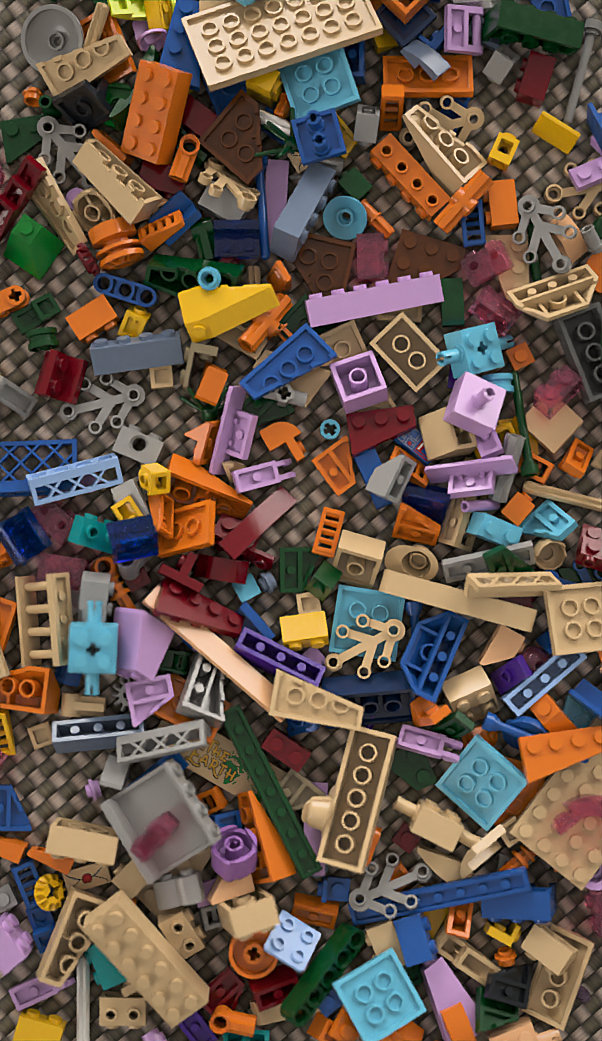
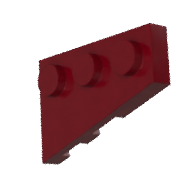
M413 405L346 414L352 459L368 449L372 450L378 447L379 444L385 441L393 440L416 429Z

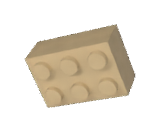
M403 312L369 343L415 392H418L444 367L437 364V361L444 359V357L436 359V354L440 351Z
M58 817L50 825L45 853L51 854V857L56 859L70 857L74 858L73 861L77 863L91 861L96 862V865L99 867L108 868L110 865L114 866L119 858L122 842L113 827Z
M254 886L255 891L216 904L221 926L235 939L246 940L251 938L253 933L259 931L261 933L270 932L275 929L274 926L280 924L273 896L259 886Z

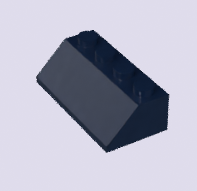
M403 670L371 673L367 679L360 678L358 674L322 678L323 690L364 708L361 726L412 721L410 703L415 700V694ZM382 695L383 700L379 705L378 696ZM326 725V729L340 728Z

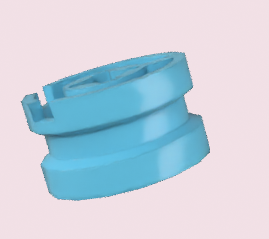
M494 373L481 376L482 379L505 389L508 393L514 392V386L511 385L513 380L512 373Z

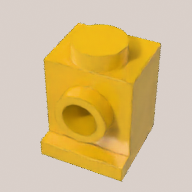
M499 132L487 158L488 164L506 171L520 141L511 133ZM499 149L506 150V154L500 152Z
M158 463L141 465L138 473L140 487L148 491V495L170 493V470ZM158 477H162V483L158 481Z

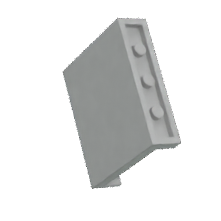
M173 758L99 805L148 885L205 848L214 845L222 838L218 825L212 822L208 816L206 806L199 801L195 795L193 785L187 782L183 775L182 767Z

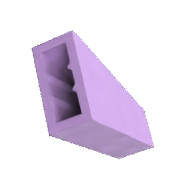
M436 954L437 959L425 962L419 967L443 1041L451 1040L445 1030L440 1011L459 1002L463 1004L476 1037L478 1035L475 1033L476 1005L443 957Z

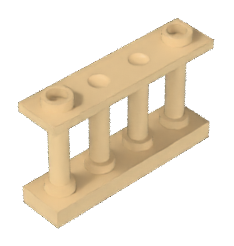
M69 572L46 574V581L35 582V575L15 577L22 667L42 665L41 659H52L53 666L68 665L69 629L71 622H73ZM47 590L48 604L37 605L36 591ZM49 613L50 627H39L38 614ZM40 636H51L52 649L41 650Z

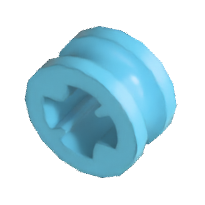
M333 419L325 420L320 426L321 436L327 440L335 439L340 433L339 424ZM326 424L336 427L334 435L331 436L330 433H324V430H326L324 426Z

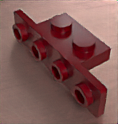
M222 512L214 529L213 547L219 551H224L218 545L219 542L242 521ZM259 539L237 558L246 560L260 569L269 571L275 560L274 556L256 549Z

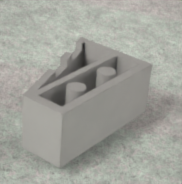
M83 571L78 622H87V601H94V610L96 609V601L103 602L101 622L106 623L107 616H111L113 603H109L108 600L109 596H113L115 582H110V573ZM91 643L90 647H88L92 652H96L98 649L95 643Z
M197 650L175 712L194 720L204 719L208 725L218 728L225 722V715L223 713V701L225 700V693H223L224 674Z

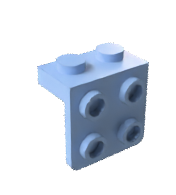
M282 910L278 914L280 924L274 926L275 929L270 932L263 948L267 953L294 970L302 972L306 968L321 933Z

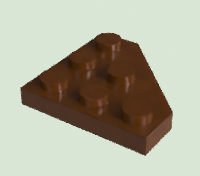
M241 89L200 137L199 142L204 149L247 186H250L264 169L263 156H254L255 153L262 152L259 104Z
M402 229L387 277L389 284L398 282L397 277L410 275L411 279L420 278L419 273L433 271V275L439 274L440 279L459 272L466 248Z
M309 233L293 264L312 294L322 293V297L330 296L332 290L342 288L346 292L356 243Z

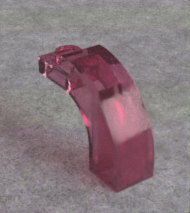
M582 794L565 801L563 805L568 812L558 814L553 819L554 823L551 827L557 834L562 836L585 817L599 816L602 818V795Z

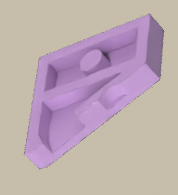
M170 674L154 677L153 681L143 679V682L134 681L124 684L133 727H137L174 697Z

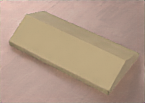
M552 924L550 930L576 948L578 953L565 973L559 976L551 975L543 968L544 965L538 962L531 981L527 1009H522L521 1011L564 1031L595 943L576 932Z

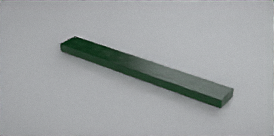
M238 704L223 712L225 715L223 726L301 880H305L323 868L319 861H316L317 857Z

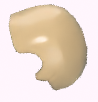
M548 538L539 540L534 546L535 565L545 571L557 569L567 558L566 545L561 541Z

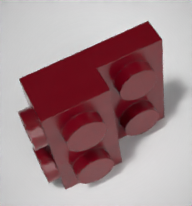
M585 523L582 524L575 557L576 564L602 572V529Z

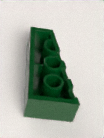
M500 0L485 14L481 41L489 42V38L500 39L499 44L509 45V43L518 42L521 43L522 48L531 49L541 46L544 52L572 56L581 49L585 22L578 21L576 17L557 15L555 11L539 10L534 5L515 3V0Z
M155 254L147 265L143 285L178 297V292L200 286L198 283L199 272L205 267H213L221 275V282L218 287L221 285L239 287L245 265ZM209 274L207 276V282L211 283L213 281V276Z

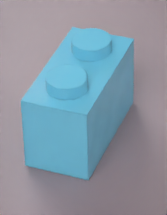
M473 512L466 533L498 546L501 544L507 546L519 543L523 529L482 512Z

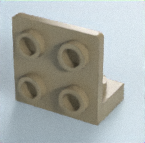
M191 342L190 347H186L184 360L187 363L186 370L182 369L179 381L180 385H183L184 391H187L190 387L195 357H198L201 362L212 364L213 360L218 361L219 347Z

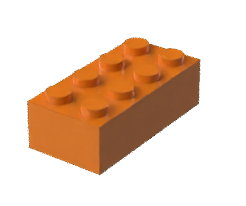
M140 59L120 151L154 164L172 165L193 74L155 61Z

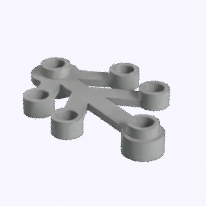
M51 116L42 117L37 123V131L43 137L42 150L38 158L48 156L47 167L52 164L50 150L53 140L58 147L56 171L52 175L58 185L66 182L65 166L67 158L83 178L82 184L84 188L95 187L94 185L87 184V177L80 173L72 162L76 156L74 152H79L83 144L66 142L59 135H75L76 138L83 139L87 135L85 126L82 124H76L75 126L61 125ZM46 124L52 125V129L50 131L44 130V126ZM83 128L84 133L77 135L76 129ZM57 174L63 175L62 181H56L55 177Z
M533 195L523 196L517 205L521 219L518 230L512 236L513 242L518 245L525 244L527 241L526 231L530 219L535 226L529 249L523 254V260L528 264L537 262V252L542 239L553 258L552 267L554 271L559 274L568 273L572 268V261L569 257L560 253L550 233L562 235L572 240L577 236V229L572 225L561 226L543 222L539 214L550 215L556 220H563L566 217V209L560 205L555 207L542 205ZM528 202L532 204L530 210L525 209V205ZM558 209H562L563 211L560 217H556L555 212ZM573 228V235L567 236L566 231ZM522 234L523 240L518 242L516 240L517 235ZM530 253L534 254V259L532 261H528L527 256ZM560 260L565 262L563 268H558L557 264Z
M112 374L100 375L99 379L103 385L112 386L122 393L112 396L92 384L89 378L84 377V380L88 381L89 385L87 388L81 387V390L88 391L100 399L78 405L65 403L60 408V415L66 421H74L81 413L102 408L96 420L90 422L88 426L92 434L98 435L102 432L103 425L114 406L124 403L118 415L113 416L110 420L113 428L121 429L132 407L139 406L144 402V389L137 384L126 386L116 380ZM105 375H109L111 377V380L108 383L103 382V377ZM136 391L138 393L136 399L130 398L131 392ZM66 408H72L71 415L65 414ZM120 418L121 425L115 426L114 420ZM94 424H99L100 426L97 432L92 430Z
M391 852L386 856L387 864L378 887L369 890L373 878L379 873L378 865L375 862H370L366 866V874L360 888L351 892L349 904L357 912L371 909L383 914L387 919H394L397 916L396 907L393 904L383 905L374 901V899L382 896L405 905L409 910L416 909L418 899L415 895L409 894L406 896L394 890L414 881L420 883L429 882L432 878V869L426 863H419L415 866L414 871L390 881L395 867L400 863L399 856ZM396 857L397 861L391 864L389 863V858ZM370 866H375L376 871L370 873L368 872V868ZM421 868H425L427 870V873L425 875H420L418 873ZM358 896L364 897V901L362 903L356 902V898ZM408 899H414L415 904L409 906L407 904ZM388 908L394 909V913L392 915L386 914V910Z

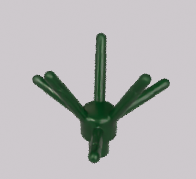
M294 107L290 108V136H287L269 120L266 122L267 125H262L265 130L284 141L283 147L257 152L254 154L255 157L276 154L271 160H277L287 153H299L291 120L295 119Z
M190 387L187 391L195 403L180 396L181 401L201 412L202 419L208 422L216 420L217 413L224 409L225 403L220 404L228 388L225 387L216 406L208 403L203 406L199 399L194 398L195 393Z

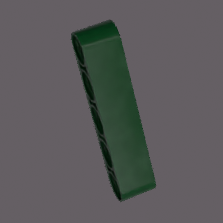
M348 922L341 923L283 1001L280 1007V1014L283 1018L296 1027H303L308 1023L333 988L332 983L341 977L364 945L366 936L362 930Z

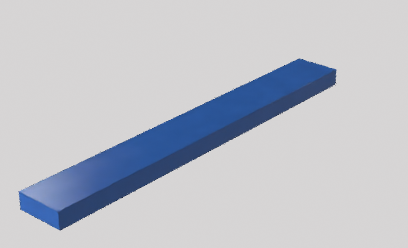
M526 866L400 891L399 893L406 896L412 894L417 897L418 906L414 910H409L405 905L382 896L374 899V901L383 905L393 904L397 909V916L395 918L529 892L531 891V885ZM412 898L408 899L407 904L413 906L415 900ZM364 899L356 900L357 903L364 901ZM348 903L353 926L388 920L383 914L371 909L357 912ZM388 908L386 910L387 915H392L394 913L393 908Z

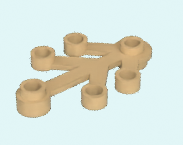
M444 95L440 98V106L446 110L451 109L461 116L459 118L450 119L432 108L431 104L427 101H422L418 105L422 107V105L427 104L429 106L427 112L438 119L439 125L445 130L449 131L451 129L453 131L455 128L462 127L457 138L463 143L471 130L480 128L484 122V114L481 109L477 107L466 109L454 102L453 98L449 95ZM449 98L451 103L445 107L443 100ZM475 114L477 116L476 122L471 123L470 116ZM404 127L398 134L399 141L405 146H411L415 141L413 137L410 141H405L404 136L406 133H410L408 127Z
M210 156L204 162L206 170L200 172L198 182L202 185L210 186L208 193L216 198L221 197L223 188L226 186L237 198V207L240 210L249 212L250 209H253L261 193L254 188L248 187L235 174L226 170L220 161ZM213 176H217L219 179L211 184Z
M573 162L567 163L563 169L564 175L568 178L570 177L567 167H577ZM602 183L577 192L575 186L561 188L557 184H552L545 190L544 198L548 203L556 204L561 198L586 194L579 206H576L571 212L572 218L575 221H580L585 217L586 210L594 198L602 191ZM550 192H554L556 194L555 199L550 198ZM602 201L598 202L593 208V213L597 217L602 214L597 211L598 206L602 207ZM576 210L582 212L581 217L575 215Z
M365 614L358 615L356 624L359 627L365 628L368 626L382 631L374 636L349 629L346 625H339L336 629V634L339 638H350L361 643L341 654H329L325 658L326 668L330 671H338L342 668L343 662L366 651L362 666L358 668L357 674L360 678L367 679L371 675L370 668L377 645L385 640L383 654L378 657L377 663L381 668H388L391 665L390 657L395 642L401 640L405 635V626L401 621L391 619L383 623L370 619ZM361 617L367 618L365 625H360L359 619ZM392 626L398 628V633L395 635L389 632ZM342 627L347 629L345 636L339 634V629ZM382 657H387L389 660L386 666L380 663ZM332 658H336L338 661L335 667H332L329 663ZM363 667L368 669L367 676L360 674V670Z

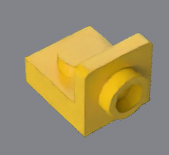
M131 305L125 312L117 335H128L130 338L139 337L143 333L151 313L147 312V309L140 305Z
M488 920L483 928L486 934L511 947L513 942L516 943L521 935L520 924L514 922L511 923L508 931H506L507 927L500 922H494L493 924Z

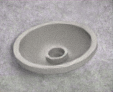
M47 4L36 8L27 17L22 27L21 47L28 63L37 71L39 70L35 64L73 52L75 49L83 48L84 33L78 18L63 6ZM61 38V44L58 46L57 40Z

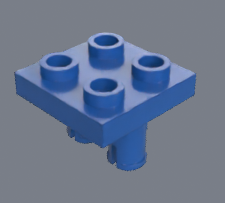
M335 107L321 112L310 110L306 116L291 120L303 166L347 154Z

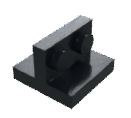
M104 77L92 84L84 79L54 96L51 102L74 126L82 124L87 131L110 120L109 115L113 110V107L105 100L109 83ZM77 128L81 134L84 133L83 128Z

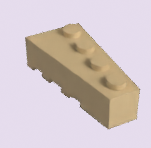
M97 138L86 140L72 161L78 171L87 177L130 225L149 219L163 199L160 194Z
M73 886L70 887L36 972L38 981L58 988L62 987L78 964V960L84 951H87L91 945V939L82 931L86 915L108 900V898Z

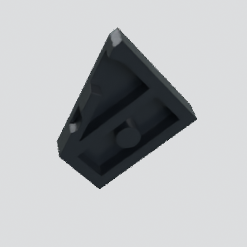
M526 963L487 974L484 998L520 1009H527L534 964Z

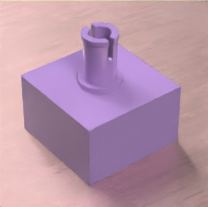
M465 372L454 383L443 420L484 438L495 430L506 390L469 372Z

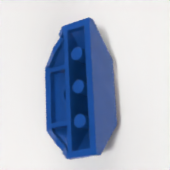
M449 610L416 623L399 663L414 694L432 703H436L468 625V619Z

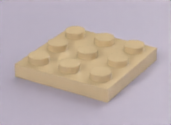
M602 581L562 585L561 590L543 591L553 656L602 651Z

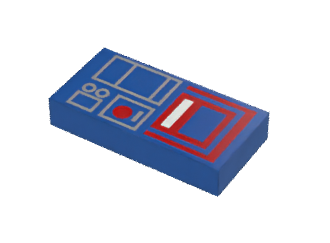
M418 429L393 439V441L423 465L428 466L431 462L427 460L422 435Z

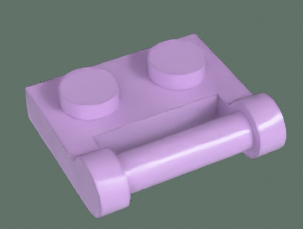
M455 4L444 6V52L470 54L472 56L483 55V46H481L482 7ZM469 16L472 17V45H468Z

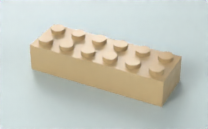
M361 727L360 731L350 729L336 783L337 797L335 805L325 825L316 861L358 873H365L396 750L397 736Z
M122 889L86 915L82 931L171 1028H174L208 1003L210 987Z

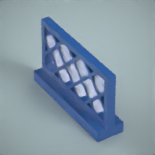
M78 440L0 442V448L7 452L0 460V468L7 473L0 481V498L32 496L27 478L17 480L13 476L21 466L30 474L38 472L44 465L48 469H52L47 462L55 454L63 460L58 467L70 464L69 461L71 459L72 463L78 462ZM64 445H72V453L66 459L58 453ZM41 446H47L52 450L44 460L35 453ZM19 447H25L30 452L20 461L13 453ZM32 455L41 462L33 471L24 465ZM12 456L18 464L8 472L2 464ZM69 480L61 481L57 489L62 492L70 491L74 483ZM45 485L35 488L37 496H48L52 490Z

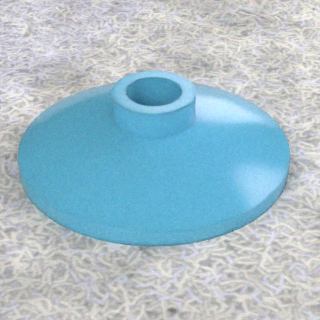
M338 196L326 205L323 212V222L327 231L334 237L342 240H351L358 237L364 231L367 225V213L364 206L357 199L350 196ZM343 213H349L350 218H345L343 216Z

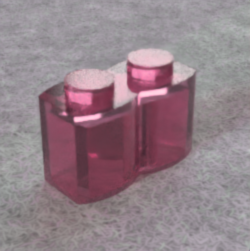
M170 811L163 812L134 841L130 851L142 863L148 861L177 831L180 821Z

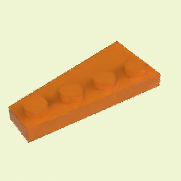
M602 725L519 737L517 740L527 785L602 753Z

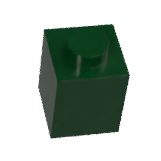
M355 167L350 171L348 169L345 170L338 177L337 188L344 196L353 197L361 202L372 193L373 186Z
M324 560L305 587V590L323 602L343 573Z

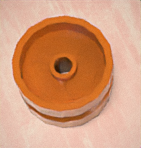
M259 931L253 933V936L246 940L231 937L229 959L231 966L238 974L245 978L258 979L267 976L274 970L278 959L267 953L263 948L270 932L261 933Z

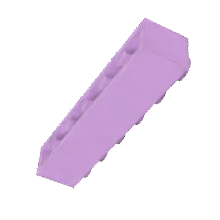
M433 271L419 273L420 278L411 279V276L408 275L397 277L398 282L389 284L387 279L375 282V287L367 288L366 284L353 286V291L345 292L344 288L332 290L330 296L322 297V293L308 295L309 300L304 301L308 324L312 328L442 302L444 297L440 275H433Z

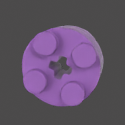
M238 825L222 827L220 829L222 838L214 845H211V863L214 871L224 881L232 882L242 879L256 870L257 839L254 833L246 827L245 830L238 828Z

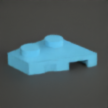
M546 499L518 527L523 529L522 534L562 541L578 527V524L551 500Z

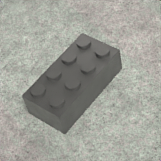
M600 302L589 305V308L557 318L552 322L585 405L602 399V307Z

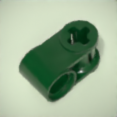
M168 648L164 655L165 660L160 664L159 669L188 675L189 658L193 653ZM180 657H182L181 667H179Z

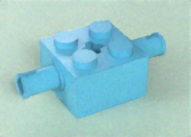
M495 322L443 335L447 350L438 352L436 359L444 357L443 360L437 361V364L439 366L450 364L454 379L459 378L465 372L474 375L505 366L501 350L513 348L514 341L509 343L507 341L514 338L510 334L498 337Z
M87 601V622H71L68 673L85 674L84 694L90 695L91 686H93V696L100 694V674H116L118 623L101 622L103 602L96 601V609L94 610V601ZM91 643H95V646L98 648L96 652H92L88 648Z

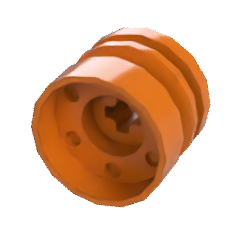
M123 217L107 220L88 231L92 247L100 250L96 254V259L100 261L99 267L101 271L108 272L123 269L139 262L145 257L143 248H140L142 244L139 239H132L137 235L135 225H130Z

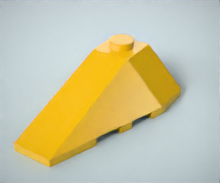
M247 284L242 287L221 285L214 290H205L201 286H196L178 292L184 325L194 343L216 337L280 305L271 284Z

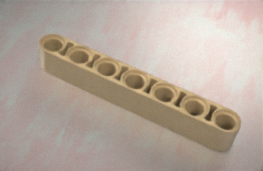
M384 569L379 591L527 632H532L537 614L536 609L496 598H466L463 594V589L389 569Z

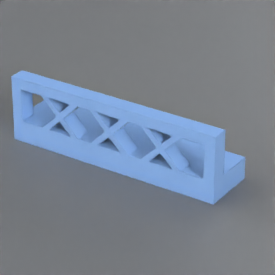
M114 453L26 475L35 506L124 483L119 460ZM115 467L117 479L107 481L102 478L106 469ZM91 474L96 477L92 485L84 486L79 483L84 475ZM69 480L74 483L70 491L62 492L57 489L61 481ZM45 485L52 489L47 497L38 499L35 488Z

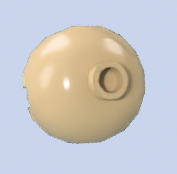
M90 187L81 191L73 200L74 210L72 213L84 231L88 232L94 226L118 216V211L96 187Z

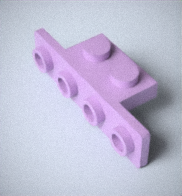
M229 386L226 394L215 447L210 460V474L225 475L226 472L222 462L229 461L230 456L248 460L258 416L242 410L246 394L242 387Z
M512 455L426 466L424 469L430 483L449 482L447 494L450 499L494 494L496 475L517 473L518 471Z

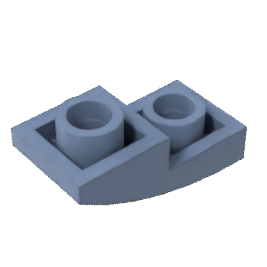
M416 39L400 51L414 69L420 65L433 81L451 67L439 53Z

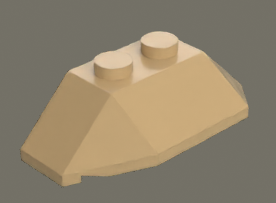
M586 264L571 269L566 274H556L507 291L506 296L517 309L536 319L548 322L589 308L598 282V276Z

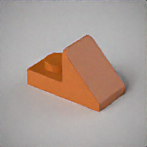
M206 362L194 398L216 406L228 378L227 370Z
M221 420L205 422L184 434L197 441L193 450L192 463L199 466L210 463Z
M575 438L559 462L558 468L574 478L581 479L586 472L594 449Z
M420 696L410 703L412 721L415 727L435 725L451 713L447 704L438 706Z
M474 902L448 908V914L444 919L446 934L469 939Z

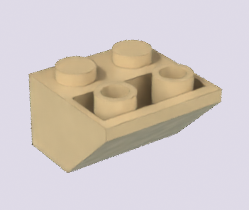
M447 407L418 418L428 461L468 455L478 446L474 434L443 420Z
M481 665L454 676L443 683L442 691L452 713L459 710L475 722L484 718L487 712L494 714L500 710L492 684Z

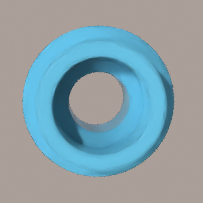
M205 267L198 274V283L205 290H214L221 282L219 271L213 267ZM209 274L213 276V281L211 283L207 282V276Z

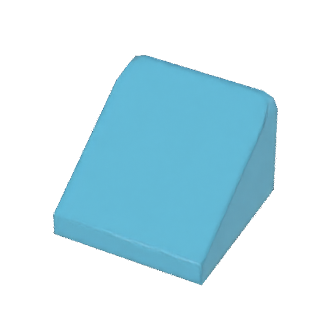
M252 573L247 575L246 584L232 583L241 603L262 593Z

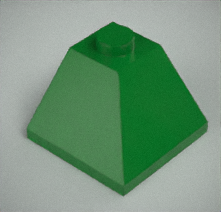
M23 214L11 231L3 256L41 281L65 247V243L38 222Z

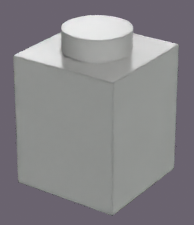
M502 44L496 49L482 73L492 83L501 85L517 64L520 56Z

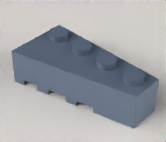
M319 162L308 165L273 227L270 244L271 253L294 263L309 235L311 227H314L318 219L319 211L323 210L326 205L328 193L332 194L337 181L334 180L336 170Z

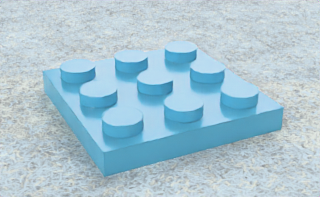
M344 48L278 69L290 107L295 109V119L306 116L310 110L321 112L335 107V111L361 101Z
M339 584L328 651L342 653L361 643L350 638H339L336 634V629L339 625H346L349 629L371 636L382 632L368 626L365 628L359 627L356 624V618L360 614H365L370 619L383 623L391 619H397L402 622L405 598L378 590ZM366 617L359 619L360 625L367 623ZM392 626L389 632L395 635L398 633V628ZM345 627L340 628L339 634L345 636L347 629ZM386 640L377 645L373 659H378L383 654ZM396 641L390 657L392 662H396L399 641ZM366 651L358 654L357 656L364 657ZM382 657L380 659L389 661L387 657Z
M477 734L459 755V762L452 763L435 785L483 829L488 831L527 783L525 775Z
M392 947L332 983L362 1041H380L427 1011Z

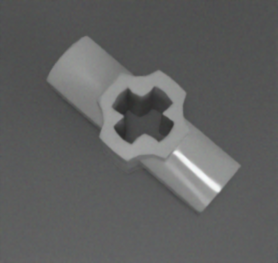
M286 384L265 395L263 398L275 400L277 405L281 407H286L288 404L305 407L308 393L292 390L291 384ZM282 391H287V396L290 397L281 399L280 394H282Z

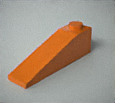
M249 790L237 794L241 822L254 833L257 839L256 870L251 873L253 884L274 882L296 874L295 866L253 791Z

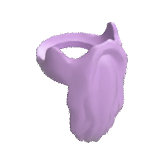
M133 21L132 27L135 39L141 52H147L150 45H154L159 52L164 47L167 31L162 28L149 30L147 21Z

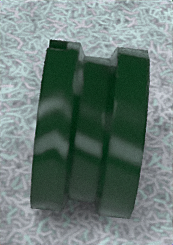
M41 327L25 333L26 339L29 340L28 350L30 352L48 351L60 346L59 340L56 339L58 334L56 327Z

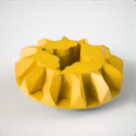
M45 874L35 884V901L45 911H55V909L62 907L61 903L66 899L64 892L67 889L63 887L64 880L59 879L58 874ZM49 888H54L53 896H49Z

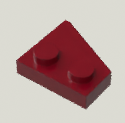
M230 966L208 984L210 987L208 1003L203 1008L211 1016L214 1009L219 1005H226L235 1011L238 1004L237 1000L242 994L245 982ZM216 1017L219 1022H226L225 1018Z

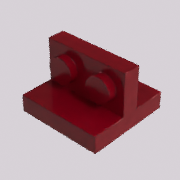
M50 349V351H46L34 394L76 405L89 362L68 356L57 350Z
M190 551L186 555L182 554L175 566L179 568L178 571L163 563L157 571L158 574L164 577L167 576L200 593L204 585L188 576L198 555Z

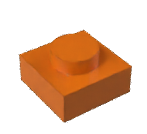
M526 341L504 352L513 371H518L535 362Z

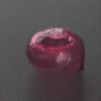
M529 646L518 654V656L523 655L531 671H536L535 664L546 663L550 657L536 646Z

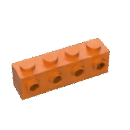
M391 133L370 151L369 157L371 158L370 163L376 170L381 169L387 182L393 187L396 186L401 191V197L407 203L411 202L416 207L415 211L422 219L426 218L430 222L449 204L450 197Z

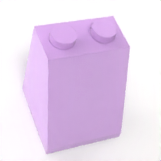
M116 607L113 622L118 623L116 674L122 678L129 679L131 677L140 682H143V679L153 681L175 631L144 610Z

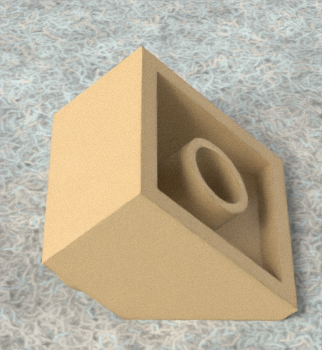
M343 529L332 566L343 573L338 581L365 589H372L383 559L386 541Z

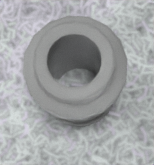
M589 224L583 227L580 232L588 245V252H591L593 255L602 252V240H600L594 229V225Z

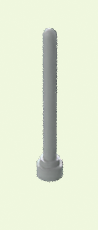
M589 18L585 22L584 31L586 39L563 123L568 126L573 120L594 40L602 31V21Z

